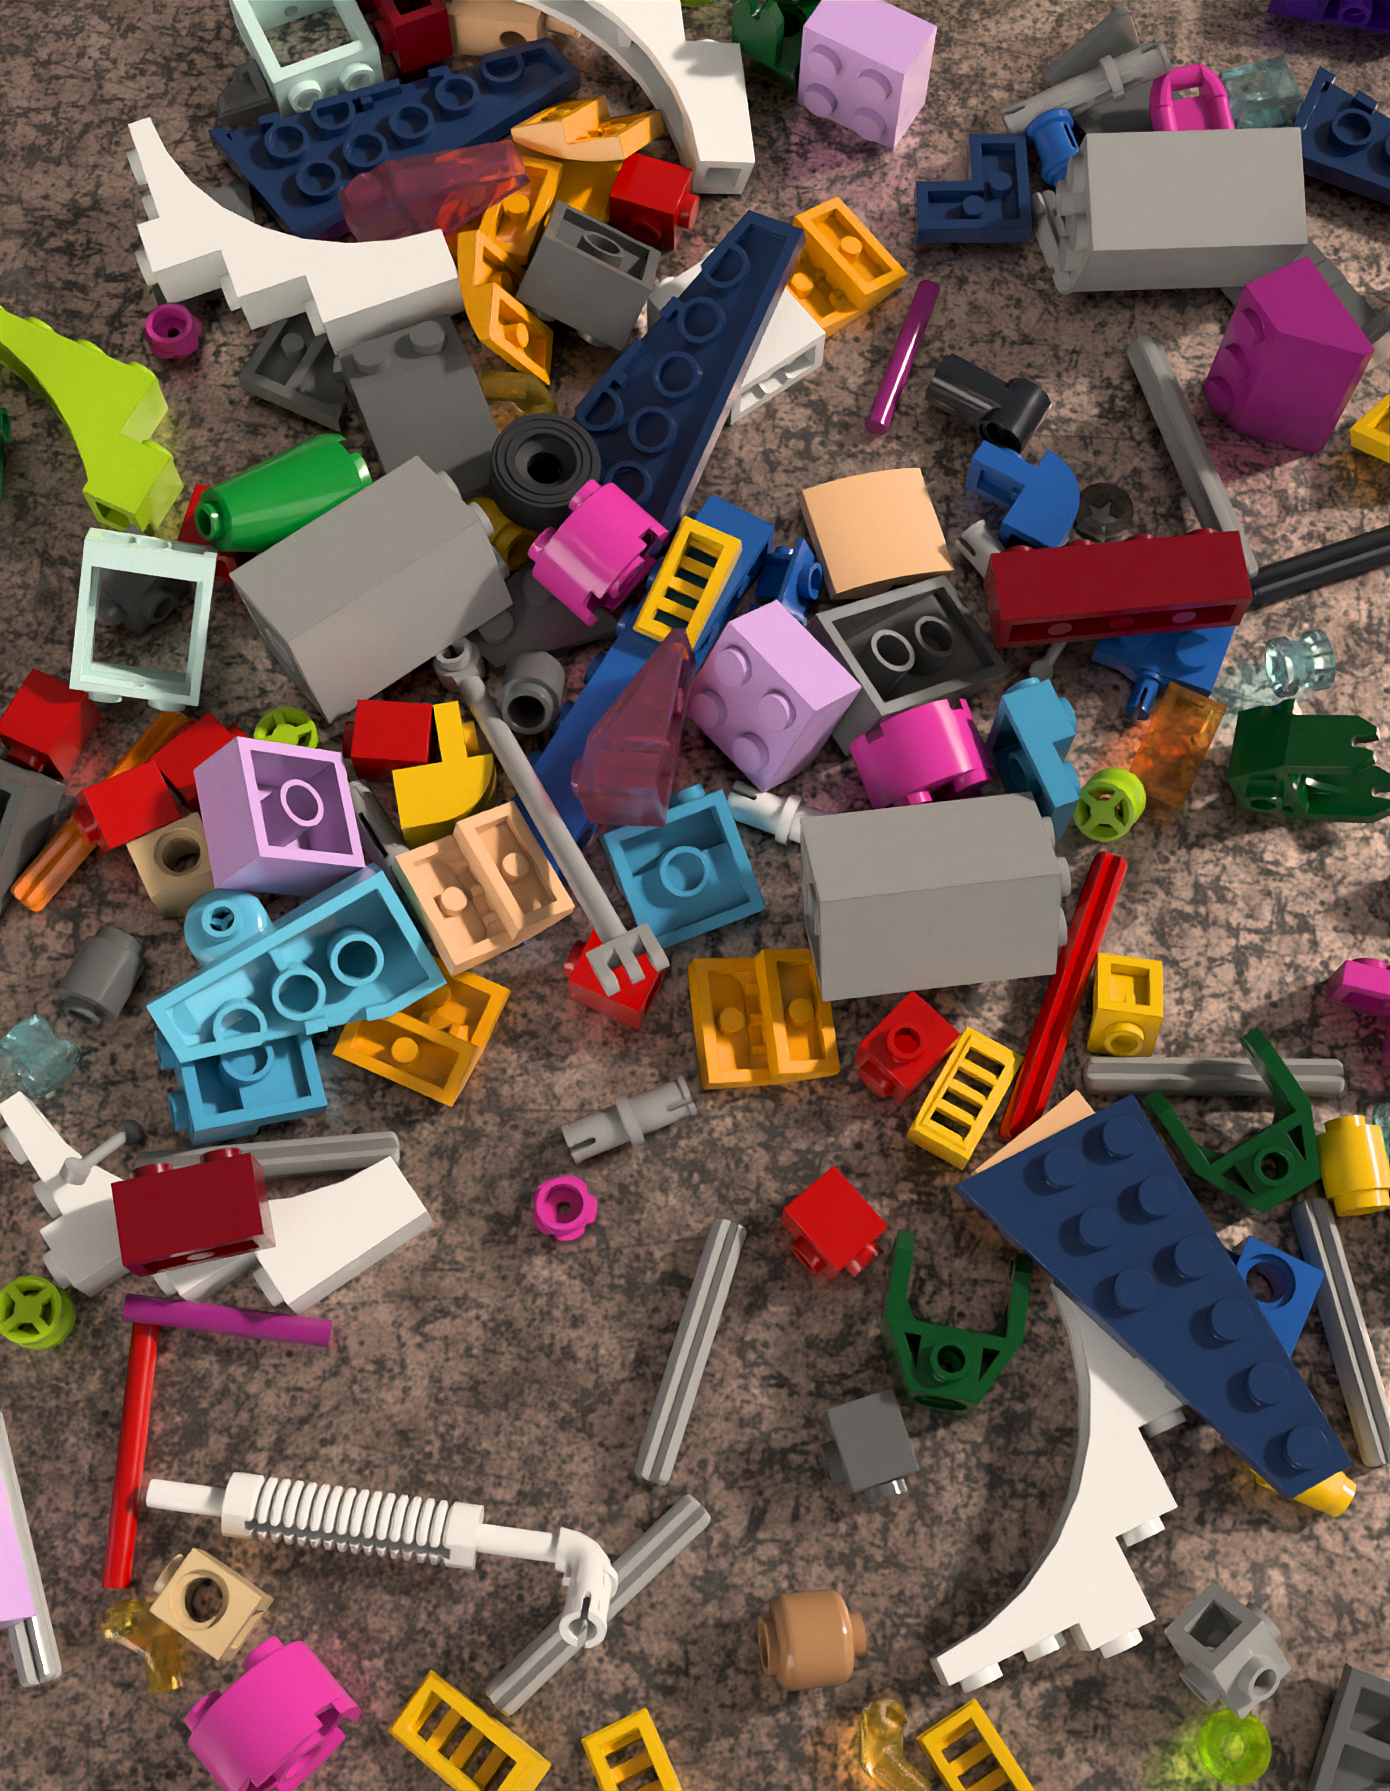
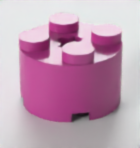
M594 479L584 484L572 498L569 509L573 513L564 521L559 529L556 531L553 527L547 528L537 537L527 553L536 562L532 571L533 578L589 627L600 622L593 614L600 606L604 605L612 613L635 590L657 562L649 554L655 541L657 540L666 547L671 535L668 530L617 485L608 483L601 486Z
M960 698L954 710L951 709L948 700L945 699L924 704L893 716L880 723L884 733L883 736L869 744L865 733H863L849 746L850 753L873 809L983 797L980 788L989 784L992 781L991 776L995 773L994 766L967 701Z
M273 1636L257 1646L246 1657L241 1666L245 1672L243 1676L223 1694L220 1690H215L206 1695L194 1705L184 1719V1723L192 1732L188 1741L189 1748L224 1791H270L274 1787L278 1791H293L311 1776L344 1741L346 1736L338 1727L343 1718L347 1717L356 1723L361 1714V1709L304 1641H296L284 1646L276 1636Z

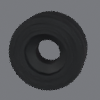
M535 413L514 420L499 434L491 451L489 487L494 502L509 520L523 528L543 532L547 528L553 527L557 531L573 513L569 509V504L579 489L592 479L597 483L599 482L601 461L597 446L590 434L582 426L561 415ZM547 461L556 465L560 469L562 476L554 483L542 484L533 480L527 470L536 462Z

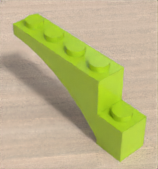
M0 305V363L24 380L44 399L69 430L78 447L88 479L82 492L96 520L121 532H124L132 523L146 535L152 537L184 488L173 462V456L164 447L149 440L169 410L158 384V378L152 371L137 362L129 361L127 364L107 356L99 347L87 340L78 339L76 342L55 333L43 321L34 317H27L25 320L5 311Z

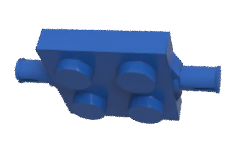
M1236 626L1099 639L1091 661L1119 670L1131 681L1135 682L1127 705L1124 707V712L1133 718L1139 700L1143 698L1137 720H1147L1150 717V711L1158 691L1180 692L1207 702Z

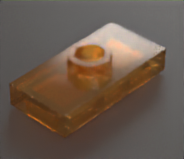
M1170 681L1129 769V772L1136 775L1144 786L1146 794L1145 804L1177 817L1228 706Z

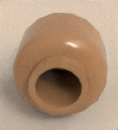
M819 1589L778 1595L771 1602L768 1615H760L758 1617V1643L766 1676L776 1675L782 1687L788 1691L844 1684L852 1675L854 1657L865 1656L866 1634L862 1616L859 1611L848 1612L842 1596L834 1589Z

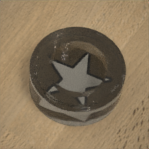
M1095 483L1087 486L1080 492L1079 509L1073 524L1075 532L1083 540H1090L1095 544L1119 541L1127 533L1133 519L1134 506L1132 500L1124 490L1113 484Z

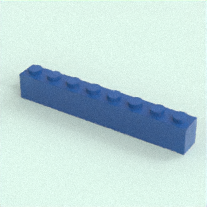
M713 494L709 496L699 512L691 510L687 517L740 539L742 552L691 655L633 630L636 619L665 559L662 556L657 560L649 574L646 583L648 591L640 604L637 606L631 603L623 612L615 630L617 639L608 653L600 651L591 661L584 677L586 687L576 702L568 700L559 710V714L552 726L554 736L543 752L536 749L528 758L530 765L582 854L707 659L727 623L731 621L762 572L766 556L772 553L775 526ZM692 547L687 554V557L713 568L718 561L717 558ZM682 568L679 569L676 577L705 589L708 583V579ZM669 589L665 598L694 611L699 602L672 589ZM660 609L654 618L655 621L685 633L689 622ZM516 793L511 801L515 802L563 885L566 878L518 793ZM502 800V801L498 804V806H500V805H502V804H505V803H508L509 801H507V800ZM526 940V941H524V942H522V943H520V944H522V945L525 946V944L527 943L528 940Z

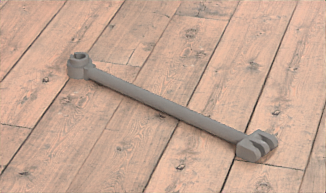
M462 637L452 644L458 657L451 659L452 656L448 647L433 657V667L440 683L445 689L459 692L462 698H464L602 942V945L585 954L606 995L610 997L621 991L618 979L612 971L621 965L632 984L645 979L644 973L636 960L637 957L645 953L650 964L657 972L669 967L668 959L647 922L628 932L623 926L482 680L486 674V665L477 645Z

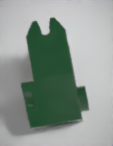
M738 0L733 6L732 43H740L744 66L798 93L803 26L821 0H766L761 8L758 6V0Z
M1286 699L1276 705H1262L1238 711L1227 780L1241 806L1248 807L1257 812L1275 813L1315 822L1373 824L1390 816V799L1375 797L1378 793L1390 792V773L1378 766H1373L1377 760L1373 750L1355 747L1359 743L1379 741L1380 732L1378 727L1358 715H1302L1296 699Z
M1258 1027L1238 1040L1248 1059L1273 1094L1275 1113L1270 1125L1225 1153L1213 1152L1197 1144L1159 1090L1141 1100L1152 1122L1192 1181L1205 1186L1251 1216L1264 1214L1321 1178L1311 1101L1273 1045ZM1264 1156L1271 1158L1275 1162L1276 1175L1273 1179L1267 1178L1261 1170V1161Z
M898 1230L897 1237L894 1240L880 1322V1342L882 1349L888 1357L892 1370L891 1378L900 1406L968 1419L1023 1342L1033 1260L1026 1254L1015 1253L1014 1260L1010 1262L1002 1316L990 1333L984 1334L918 1321L913 1316L907 1299L915 1233ZM938 1361L949 1363L955 1373H949L941 1369Z

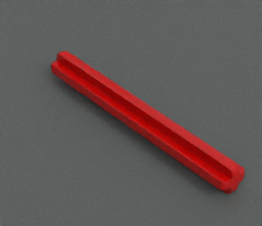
M1101 851L1092 860L1067 932V944L1062 946L1056 964V974L1052 975L1024 1055L1025 1058L1022 1061L998 1130L999 1137L1008 1143L1040 1119L1045 1110L1128 867L1126 860L1120 856Z

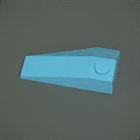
M373 862L315 895L146 1003V1007L180 1063L260 1046L263 1042L302 1033H306V1035L327 1031L329 1027L365 1019L372 1021L390 1017L445 985L447 981L384 872Z

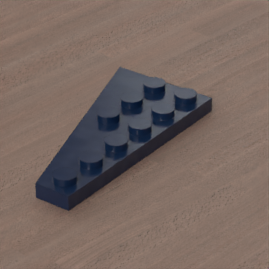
M545 37L484 54L479 64L450 71L448 65L427 70L429 78L400 85L397 78L314 101L311 110L280 118L277 111L257 117L259 125L230 132L228 125L208 130L213 147L244 183L249 184L250 191L287 234L303 239L334 242L456 166L459 157H471L511 132L510 129L579 90L581 88L580 73L556 46Z
M751 210L746 212L700 265L702 271L678 298L673 296L659 311L660 319L641 340L636 338L574 408L575 415L571 419L590 434L597 446L601 461L598 484L604 486L608 483H614L670 532V539L666 547L656 540L649 551V554L656 560L662 556L665 557L807 240L803 229ZM547 461L536 462L527 470L533 480L542 484L554 483L562 476L560 469Z
M1133 1094L955 1186L953 1190L968 1205L971 1207L974 1205L1001 1230L999 1233L1018 1251L1020 1249L1024 1251L1053 1279V1284L1134 1359L1139 1358L1165 1383L1164 1387L1183 1405L1187 1403L1220 1434V1439L1285 1500L1296 1497L1353 1465L1340 1440Z

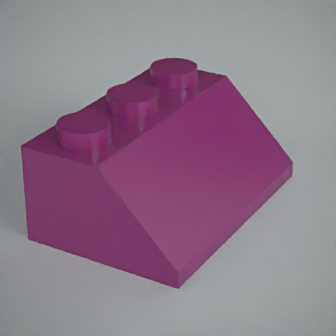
M1306 256L1244 285L1203 388L1212 410L1217 414H1222L1233 432L1314 454L1324 449L1376 350L1309 256Z

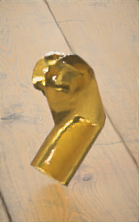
M482 370L481 389L486 400L512 402L522 416L535 413L559 415L556 400L533 374Z
M124 1599L117 1602L115 1606L108 1608L102 1614L99 1626L102 1638L112 1646L120 1643L143 1657L148 1696L183 1689L184 1680L177 1631L149 1611L151 1606L141 1600Z
M888 1697L879 1698L874 1702L868 1703L863 1708L857 1722L858 1756L862 1770L885 1791H929L932 1783L903 1758V1726L907 1724V1714L904 1707L897 1700Z

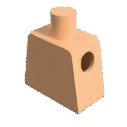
M452 0L447 11L452 49L454 53L483 57L484 54L545 37L549 39L551 32L576 39L581 35V32L574 27L532 6L513 0Z

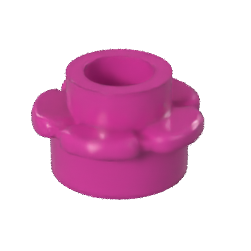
M175 303L162 304L153 309L147 317L144 337L150 343L151 352L162 359L189 356L197 349L199 345L197 338L202 334V326L197 317L190 314L184 306ZM179 333L176 337H169L171 334Z
M564 1175L559 1178L546 1180L536 1189L533 1195V1202L536 1204V1207L532 1211V1219L537 1229L544 1235L554 1234L560 1241L574 1240L582 1236L585 1232L584 1227L595 1220L597 1214L596 1199L587 1192L586 1183L578 1177ZM562 1202L570 1205V1211L566 1214H561L557 1210L558 1205Z

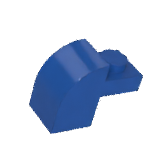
M983 440L972 457L965 488L1009 511L1002 521L997 539L1006 549L1020 545L1029 546L1033 549L1062 547L1067 544L1080 504L1078 483L1070 467L1049 449L1038 466L1035 467L1026 462L1016 451L1009 448H999Z

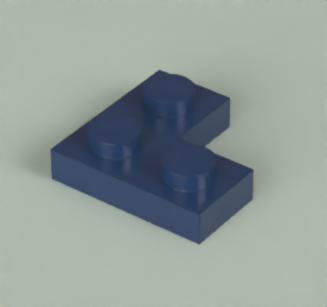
M969 134L966 148L969 181H916L914 189L916 243L1029 242L1032 232V216L1025 134Z

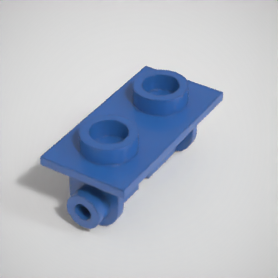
M798 537L794 550L789 547L778 546L775 548L774 553L766 556L754 595L758 601L773 602L778 600L805 628L813 600L817 599L822 592L824 574L822 566L818 563L804 538ZM750 605L748 613L762 606Z

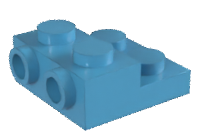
M1033 677L1022 680L1005 691L1001 697L985 747L1007 794L1032 792L1041 817L1049 816L1051 818L1054 828L1055 846H1058L1081 795L1077 773L1071 763L1065 761L1077 732V720L1071 704L1065 697L1058 698L1050 679L1040 682L1038 678Z
M702 783L684 788L666 796L670 808L647 816L643 805L608 817L607 820L611 830L598 835L619 893L623 894L635 928L647 922L662 949L767 909L723 789L705 794Z
M161 1030L155 1031V1046L161 1070L174 1068L178 1091L168 1093V1106L172 1126L175 1132L187 1130L191 1147L257 1134L259 1126L324 1114L327 1108V1101L310 1034L302 1033L263 1042L260 1046L180 1063Z

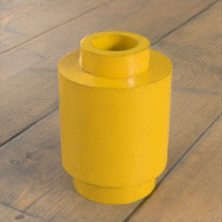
M1363 1115L1345 1116L1326 1121L1324 1123L1326 1132L1315 1137L1326 1199L1329 1202H1334L1337 1216H1359L1389 1209L1390 1166L1381 1126L1366 1125Z

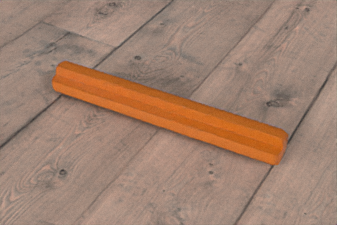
M162 710L102 781L151 761L150 757L168 744L171 735L180 726L191 720L180 711ZM72 815L13 883L10 892L16 900L28 909L35 912L41 911L98 843L95 842L87 845Z

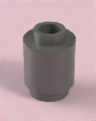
M528 650L515 655L508 662L498 694L497 707L498 711L502 714L504 722L515 732L526 735L536 734L555 722L559 714L566 680L564 669L556 658L543 651Z
M100 926L95 936L86 937L57 989L58 996L65 1001L62 1008L63 1011L77 1021L97 1027L101 1020L115 1022L145 968L142 958L146 952V947L126 932L110 926Z

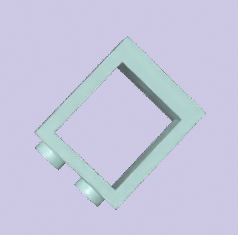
M229 0L234 22L252 59L256 60L268 92L281 118L311 110L314 101L384 82L378 45L355 0ZM335 6L353 42L281 68L263 31Z
M90 527L84 539L69 689L83 690L88 693V699L99 702H120L123 696L148 699L150 707L164 711H183L186 705L198 706L218 550L208 545ZM102 568L197 582L186 674L93 661Z

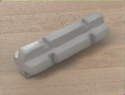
M1054 191L1036 192L1030 196L1032 226L1039 227L1034 232L1048 268L1051 271H1056L1051 276L1057 291L1062 295H1068L1073 293L1069 292L1070 273L1061 272L1059 268V243L1061 237L1066 236L1065 216L1057 215L1056 193Z

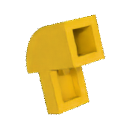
M458 701L433 705L442 762L392 770L401 830L409 850L452 835L458 821L492 809L496 803L498 780L493 753L480 754L475 721L462 722Z

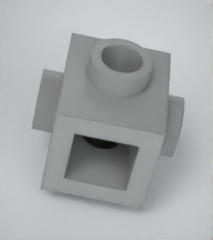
M1214 1581L1164 1630L1165 1635L1185 1665L1179 1672V1675L1188 1688L1209 1707L1219 1700L1241 1720L1259 1702L1268 1699L1278 1688L1281 1679L1291 1670L1290 1665L1275 1642L1281 1636V1633L1274 1622L1256 1605L1248 1602L1244 1606Z

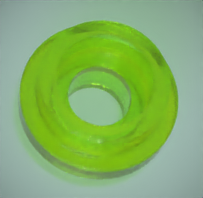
M1230 1709L1216 1711L1204 1721L1198 1734L1197 1748L1203 1766L1214 1778L1223 1783L1237 1786L1247 1785L1259 1779L1268 1768L1272 1753L1270 1737L1264 1725L1251 1713H1248L1241 1720ZM1229 1732L1237 1733L1244 1744L1243 1754L1235 1761L1228 1760L1221 1749L1222 1739Z

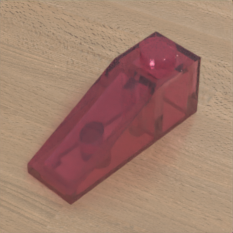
M505 140L386 161L370 172L355 177L348 186L337 192L349 230L360 242L396 240L441 229L443 236H446L531 181L516 145L512 140Z
M673 628L588 734L583 759H576L573 764L571 791L574 798H579L590 823L665 828L696 668V660L686 629Z

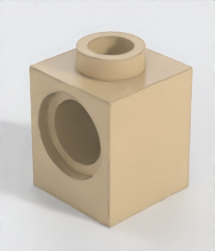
M198 812L126 843L147 893L163 918L191 907L200 896L210 890L218 889L214 887L203 821ZM188 854L200 855L199 861L190 870L184 872L173 871L175 863L181 857Z
M192 1548L187 1557H184L182 1554L176 1555L162 1571L153 1588L159 1596L149 1611L217 1661H232L274 1599L208 1551ZM213 1580L222 1591V1606L215 1617L202 1622L193 1613L191 1606L192 1596L200 1584Z

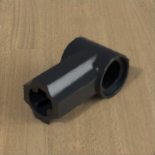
M954 353L950 356L946 355L941 361L926 389L925 395L926 401L975 427L981 441L985 440L999 448L1012 449L1019 454L1024 450L1052 409L1048 395L1035 383L1016 377L1005 382Z

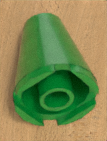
M330 433L316 435L203 491L194 513L197 530L200 536L218 551L263 553L372 484L373 482L366 463L358 451L348 453L339 443L347 440L342 435Z

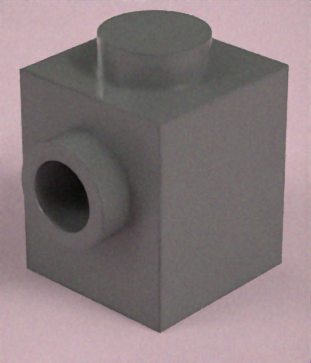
M132 523L123 532L148 536ZM102 568L98 616L114 628L123 623L138 636H141L152 624L163 621L170 614L176 599L189 587L187 580Z
M892 1388L825 1410L822 1420L829 1442L820 1444V1451L832 1485L843 1482L848 1497L865 1492L868 1504L883 1501L908 1491L904 1479L914 1476L920 1471Z

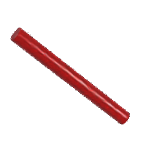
M132 1322L101 1588L130 1589L160 1325Z

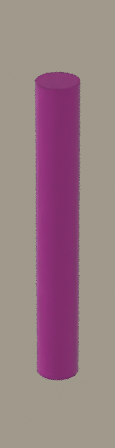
M920 281L865 422L866 429L874 434L883 435L888 430L940 293V287L933 281Z
M127 1293L122 1315L123 1321L327 1348L329 1346L333 1321Z

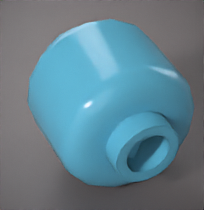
M213 889L200 896L188 910L184 923L185 941L203 968L272 924V921L258 898L247 891Z

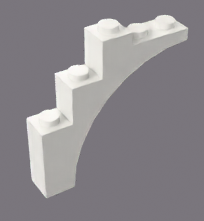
M513 0L532 6L574 27L606 50L639 83L657 110L661 109L663 121L679 154L681 166L693 169V193L742 194L755 165V156L740 43H724L711 39L685 41L680 0Z
M150 117L128 124L136 147L126 151L130 166L138 185L141 186L148 183L151 195L142 197L149 221L137 225L145 249L136 251L135 255L147 285L152 286L158 283L168 303H177L222 288L230 310L234 311L242 308L251 330L306 312L315 336L327 333L335 355H337L336 351L364 341L372 340L446 314L451 316L465 311L459 275L441 229L396 240L342 243L303 239L261 227L223 208L194 185L167 153Z
M19 1091L0 1103V1113L8 1125L0 1131V1136L18 1163L22 1165L30 1160L41 1180L33 1184L32 1188L46 1211L54 1219L63 1214L39 1230L51 1249L42 1255V1259L51 1275L63 1289L73 1285V1287L91 1298L130 1272L122 1264L111 1183L123 1180L97 1166H93L84 1184L73 1185L64 1181L59 1175V1171L66 1158L75 1157L81 1159L83 1157L66 1144L41 1110ZM391 1156L342 1182L292 1198L268 1200L276 1247L157 1273L152 1276L168 1298L179 1293L187 1301L200 1303L261 1263L262 1267L252 1274L268 1300L274 1307L285 1300L286 1304L299 1315L434 1223Z
M1053 1282L1049 1286L1069 1335L1078 1383V1445L1068 1494L1046 1547L1015 1592L975 1630L929 1658L941 1686H951L959 1682L964 1693L973 1691L1001 1677L1003 1673L998 1662L1022 1650L1027 1661L1031 1662L1066 1645L1067 1643L1061 1631L1067 1628L1079 1651H1092L1099 1647L1104 1658H1109L1142 1642L1143 1639L1137 1628L1155 1620L1151 1608L1115 1537L1122 1535L1127 1547L1164 1530L1165 1527L1159 1516L1178 1507L1138 1428L1143 1426L1148 1437L1151 1438L1187 1421L1181 1410V1407L1185 1405L1164 1387L1165 1383L1139 1358L1134 1359L1057 1288Z

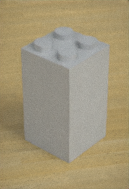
M1301 127L1086 134L1076 156L1069 157L1067 174L1064 180H1058L1056 186V212L1058 216H1065L1066 236H1062L1059 243V268L1061 272L1070 273L1069 292L1240 287L1291 264L1308 244Z
M417 455L229 573L270 654L329 724L357 707V699L368 700L513 605L504 581L510 576V571L502 556L490 544L488 537L494 534L489 518L476 502L473 501L467 505L462 500L458 488L445 471L441 470L435 474Z
M1031 791L800 818L803 920L823 1002L1056 974L1057 949L1067 944V924L1063 909L1060 907L1061 897L1070 895L1071 877L1066 858L1056 857L1055 835L1051 818L1049 816L1041 817Z

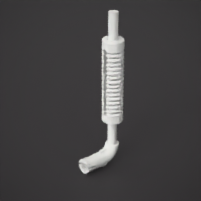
M233 1472L227 1488L152 1479L147 1491V1507L221 1517V1533L227 1537L251 1540L257 1534L259 1541L265 1542L271 1536L273 1543L281 1542L284 1537L286 1545L294 1544L297 1539L300 1547H305L310 1541L314 1549H318L323 1543L325 1550L331 1551L337 1545L338 1551L343 1553L350 1546L352 1554H358L363 1548L365 1556H371L376 1550L380 1558H384L389 1552L391 1559L397 1560L403 1554L404 1560L409 1562L416 1555L418 1563H424L429 1556L431 1565H437L442 1558L446 1567L467 1570L475 1569L478 1553L555 1563L556 1571L564 1573L563 1585L569 1586L564 1612L559 1623L560 1635L564 1641L577 1647L580 1628L582 1625H586L588 1628L584 1648H592L604 1640L607 1632L606 1621L609 1603L618 1588V1574L611 1567L610 1559L599 1544L585 1534L561 1527L560 1534L483 1524L484 1505L455 1502L449 1508L447 1500H441L436 1506L434 1498H428L423 1504L419 1496H415L410 1502L408 1495L403 1494L397 1500L395 1493H388L383 1498L382 1491H375L370 1496L367 1489L361 1490L357 1495L356 1488L350 1487L344 1493L343 1487L338 1485L331 1492L329 1484H323L318 1490L316 1482H310L305 1488L304 1482L301 1480H297L292 1486L291 1480L287 1478L283 1479L279 1484L277 1477H270L266 1482L263 1475Z

